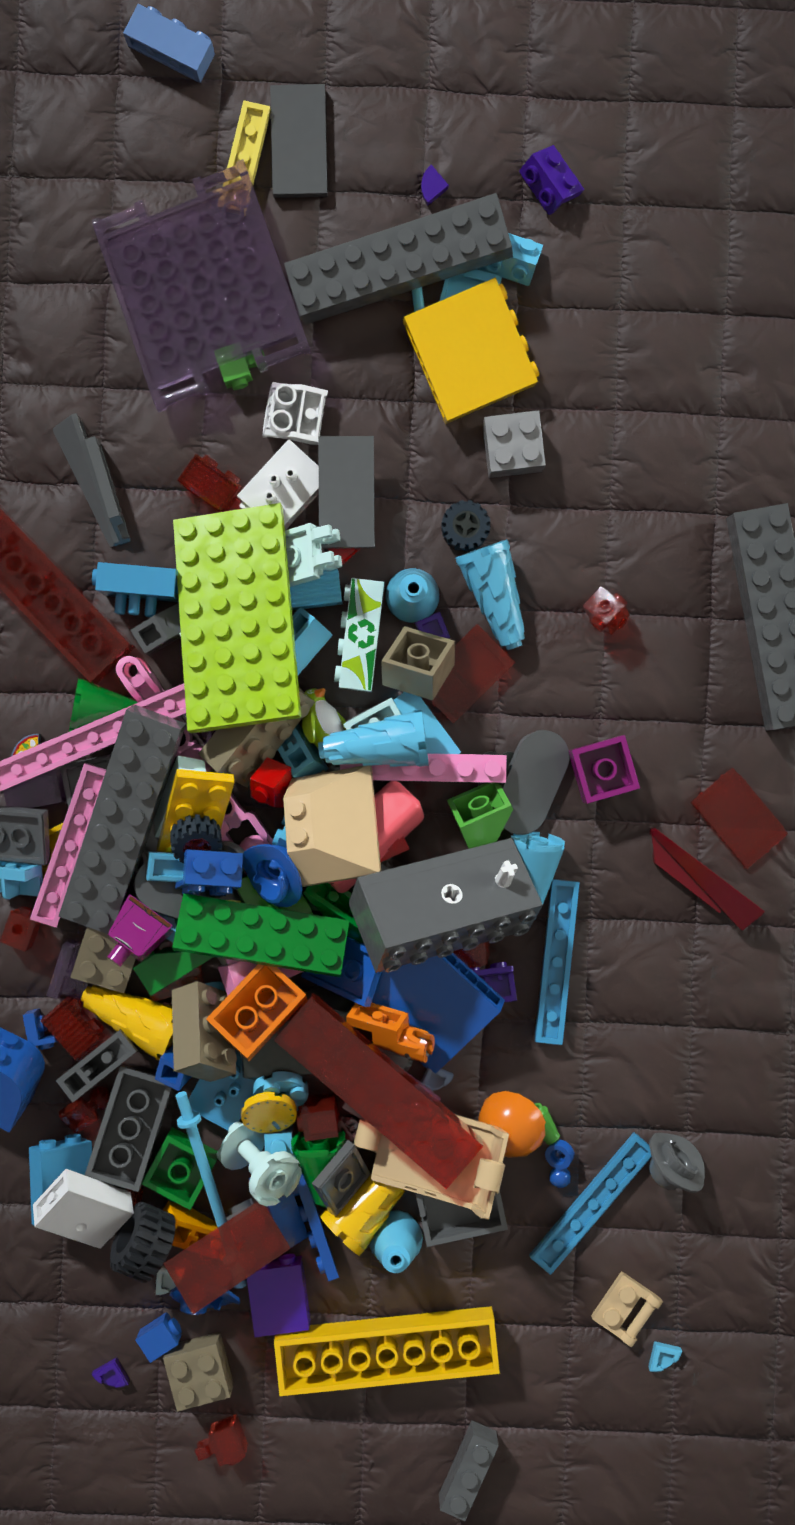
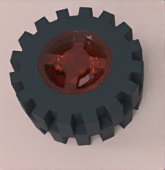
M190 815L185 816L186 820L179 819L177 824L172 826L170 832L171 850L175 859H179V862L184 864V853L187 849L222 851L220 826L216 820H210L209 816L205 815L203 818H200V815H195L194 818H191Z

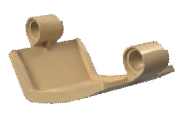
M391 1098L384 1124L363 1119L359 1120L354 1144L358 1148L376 1153L371 1173L373 1181L471 1209L479 1217L489 1220L495 1193H499L505 1169L503 1158L509 1133L491 1124Z

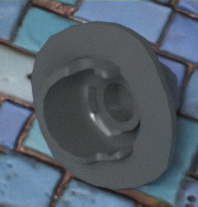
M654 1133L649 1141L652 1156L649 1169L654 1181L667 1190L680 1188L691 1193L702 1190L705 1169L701 1154L696 1147L683 1137L668 1133Z

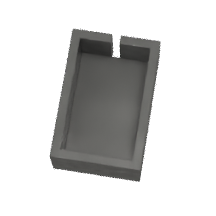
M500 1190L498 1194L495 1193L489 1220L479 1217L471 1209L415 1193L427 1247L508 1230Z

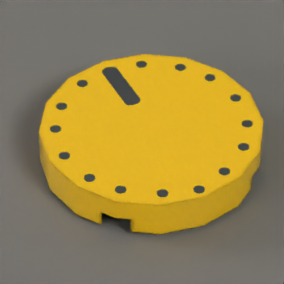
M275 1092L258 1093L248 1098L244 1102L245 1106L241 1108V1120L244 1126L258 1133L282 1131L290 1127L295 1122L297 1116V1107L294 1100L285 1094H282V1097L275 1096Z

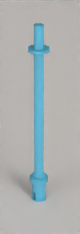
M184 1091L179 1092L175 1097L182 1116L177 1119V1125L181 1129H186L225 1249L226 1255L223 1258V1265L229 1271L232 1286L240 1289L247 1285L246 1269L244 1266L245 1257L241 1251L236 1250L197 1128V1124L201 1121V1115L199 1112H192L187 1093Z

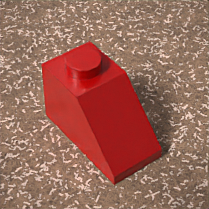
M267 757L250 778L251 798L273 807L284 808L283 798L292 779L291 767Z

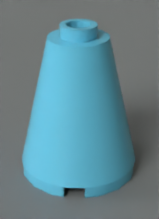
M409 568L398 572L391 578L386 588V603L389 610L399 620L413 623L431 616L439 603L440 593L436 581L429 573L420 569ZM416 588L418 592L410 593L408 589Z
M535 831L524 835L513 834L511 838L543 904L565 849V841L551 834L548 835V839L540 837V832Z
M399 1210L390 1211L389 1217L375 1233L369 1246L374 1256L387 1271L400 1273L418 1255L423 1241L422 1230L409 1213Z

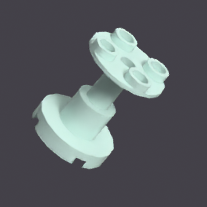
M235 1122L229 1127L228 1134L217 1151L218 1160L225 1168L230 1170L241 1169L249 1165V1172L251 1174L249 1192L253 1198L264 1206L280 1203L278 1198L283 1195L288 1197L300 1181L302 1169L298 1166L299 1161L286 1151L273 1154L268 1151H262L265 1145L264 1133L252 1131L244 1126L243 1123Z

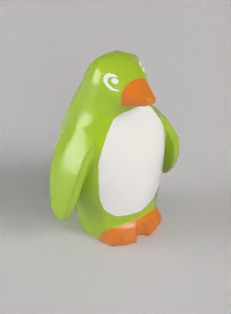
M313 688L305 691L315 703L310 708L309 713L302 718V727L308 741L314 743L317 748L318 742H323V737L329 736L330 733L346 730L343 725L346 722L345 719L325 700V688Z

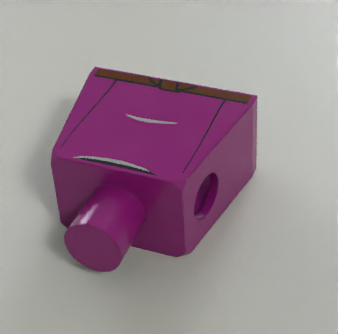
M129 895L108 932L109 939L116 946L107 958L119 967L122 966L129 955L141 962L174 931L173 925L135 897Z

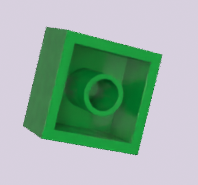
M172 1127L142 1185L191 1210L204 1184L188 1135ZM203 1144L210 1169L212 1170L217 1161V1150Z

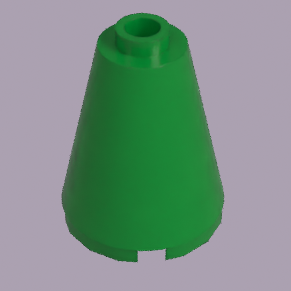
M78 678L69 732L136 704L137 701Z
M330 1125L310 1127L307 1134L301 1136L299 1132L291 1139L292 1152L299 1161L298 1166L302 1169V1175L313 1201L321 1207L326 1206L313 1187L312 1182L346 1143L345 1132L342 1131L340 1133L338 1132V1127Z

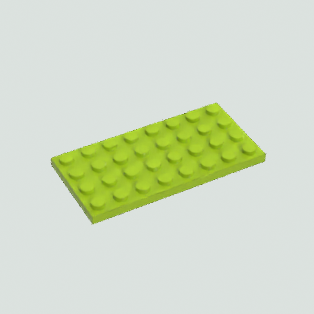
M281 503L173 520L176 569L178 570L177 585L187 731L189 733H198L301 718L283 506Z

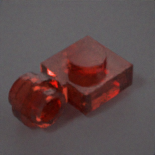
M96 1087L89 1095V1102L80 1096L77 1100L59 1111V1118L75 1134H78L98 1120L96 1109L103 1110L107 1108L111 1092L105 1087Z

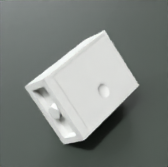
M288 439L237 495L241 501L239 507L244 509L281 503L286 530L318 496L319 466Z
M65 1169L33 1204L34 1225L36 1228L100 1249L134 1214L131 1192Z

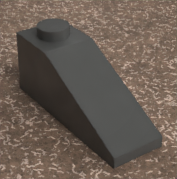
M120 1029L57 1079L56 1082L69 1099L74 1102L138 1050Z

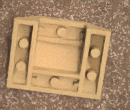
M358 766L292 778L283 798L287 854L298 869L302 887L355 879L380 872L381 863L372 766Z

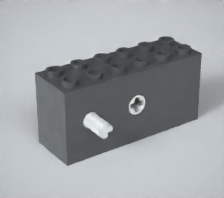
M512 838L357 877L349 901L350 909L376 973L384 970L387 973L393 972L402 965L409 963L418 965L434 956L443 958L459 949L471 950L484 942L496 943L505 936L513 934L514 936L524 935L530 930L529 928L543 906Z

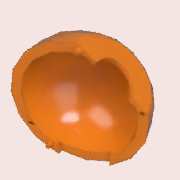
M509 1091L493 1093L485 1099L478 1116V1121L500 1127L509 1133L505 1157L528 1156L542 1145L545 1137L546 1121L539 1108L531 1100L519 1093Z

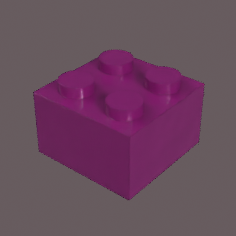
M625 735L569 750V757L583 803L588 804L640 789Z

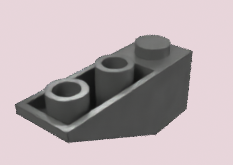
M179 603L152 616L130 630L145 654L151 656L181 637L179 634L181 632Z

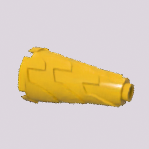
M97 985L88 986L84 990L81 1001L84 1002V1008L97 1015L115 1031L121 1029L130 1041L156 1058V1060L160 1061V1057L173 1045L172 1006Z
M370 1174L337 1216H334L326 1209L320 1217L328 1228L343 1240V1243L350 1250L360 1256L374 1238L375 1233L389 1217L390 1210L401 1198L405 1190L373 1181Z

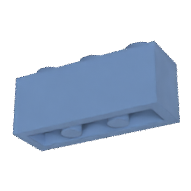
M137 4L123 32L128 47L201 83L215 55L212 41L206 34L200 31L195 33L187 29L177 19L169 20L151 6L146 8Z

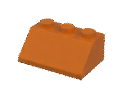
M257 964L206 1020L249 1062L307 1000V997L277 967Z

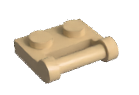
M621 1271L591 1317L595 1322L619 1337L628 1346L633 1347L637 1341V1334L654 1309H659L663 1301L655 1293ZM640 1297L646 1300L645 1304L626 1330L621 1325Z

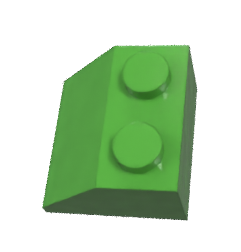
M487 782L447 800L468 849L497 842L513 811V807L500 783Z

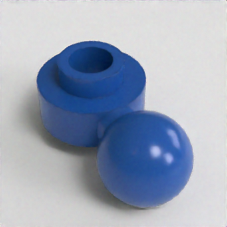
M557 1140L548 1146L545 1151V1157L547 1162L554 1167L549 1174L550 1182L557 1188H564L571 1181V1174L567 1167H569L574 1159V1150L566 1141Z

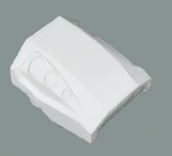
M272 382L266 405L263 438L290 439L318 445V436H320L328 390L302 384Z

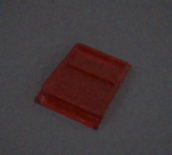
M476 624L455 645V665L434 700L430 701L452 723H455L515 662L487 632Z
M734 768L721 775L719 779L706 790L700 792L691 801V804L746 869L788 835L783 825Z

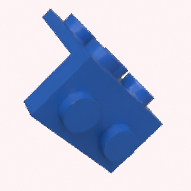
M185 850L183 879L175 883V889H182V894L199 895V893L209 891V896L217 897L232 894L233 890L241 888L243 853Z

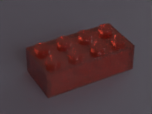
M256 1201L167 1260L164 1266L192 1314H195L290 1249V1246L266 1206Z

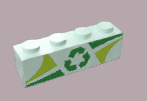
M351 578V585H345L344 601H349L348 612L342 611L341 628L346 629L344 639L339 638L337 655H342L341 666H336L334 682H339L340 689L372 692L384 592V582Z

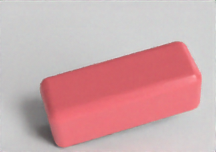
M389 781L374 795L380 860L397 839L400 840L403 836L405 838L424 819L420 801L399 781ZM357 878L330 882L329 884L337 892L345 893L356 883Z

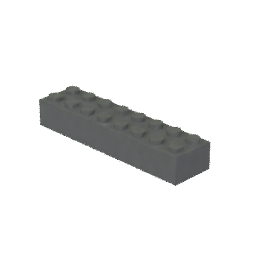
M497 193L286 262L284 265L299 317L304 325L512 258L513 251Z
M788 503L736 512L726 518L765 730L795 726V539Z
M135 704L126 710L58 917L108 934L129 896L187 723Z

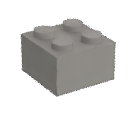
M539 410L484 417L482 426L489 478L543 471L546 464Z

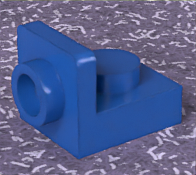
M40 1008L29 1010L23 1014L27 1041L37 1046L38 1050L54 1047V1042L61 1038L60 1032L44 1035V1031L47 1030L45 1016L40 1013Z

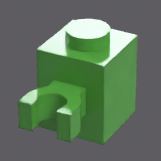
M237 343L214 351L227 389L232 387L233 390H239L247 387L248 382L253 381L249 369L267 364L262 348L244 355L241 344Z

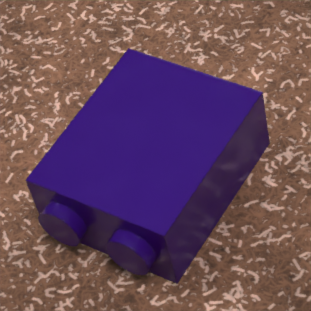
M285 1254L280 1256L279 1259L273 1260L261 1257L248 1263L246 1277L254 1337L309 1330L311 1319L302 1256Z

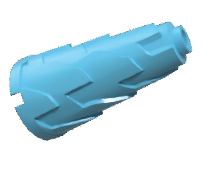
M503 540L456 557L457 565L460 567L467 586L473 592L482 615L486 616L493 635L500 645L506 646L507 650L521 646V640L525 639V630L519 607L520 598L515 582L516 573L508 540Z
M414 710L410 713L386 717L383 721L358 725V728L330 733L329 736L323 737V742H318L320 759H325L326 763H332L333 765L429 766L422 710Z

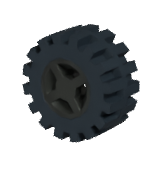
M462 500L452 504L446 510L441 524L442 535L450 547H454L455 550H463V552L475 550L481 546L490 532L491 526L488 512L479 503H473L471 500Z

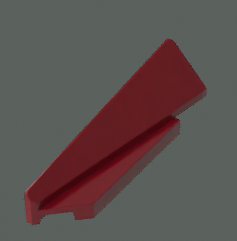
M656 828L650 829L654 864L718 913L723 911L742 931L763 915L765 911L659 830Z

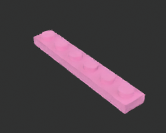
M428 754L429 766L390 767V765H371L373 780L506 783L507 755ZM363 764L340 765V770L363 766Z
M84 763L30 920L57 928L60 919L58 916L106 769Z

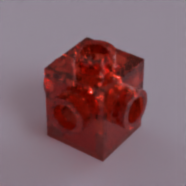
M602 586L583 605L587 616L590 618L589 622L598 631L602 632L605 630L610 635L616 630L623 628L630 616L626 608L628 604L626 600L618 593L612 595Z

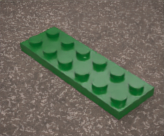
M183 893L172 949L211 957L341 977L350 920Z

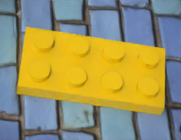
M176 770L157 844V852L172 853L170 840L172 826L177 824L179 819L186 820L185 816L190 815L191 818H194L195 815H200V818H203L205 815L209 816L210 820H216L221 829L234 786V774ZM193 839V840H190V841H191V842H198V841H201V840H203V839Z

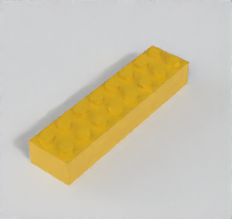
M492 1306L310 1325L307 1331L277 1334L274 1339L279 1396L500 1374Z

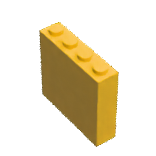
M496 277L404 316V327L445 424L531 388L538 382V368L535 362H530L526 352L529 351L527 341L523 335L519 336L516 328L518 325L516 314L513 309H508L505 301L508 299L507 292L502 283L498 284Z

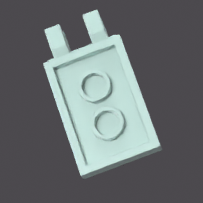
M308 523L285 531L290 587L320 579V576L323 575V570L331 571L342 567L340 555L334 556L332 551L322 553L321 544H332L340 541L338 529L332 530V526L329 524L316 527L314 524Z

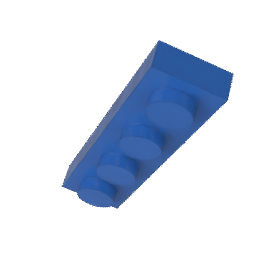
M301 1175L300 1181L293 1193L295 1197L300 1195L303 1205L298 1206L303 1223L309 1221L312 1231L307 1232L311 1247L318 1248L320 1257L316 1258L320 1274L326 1272L328 1281L339 1278L338 1271L315 1202L303 1175Z

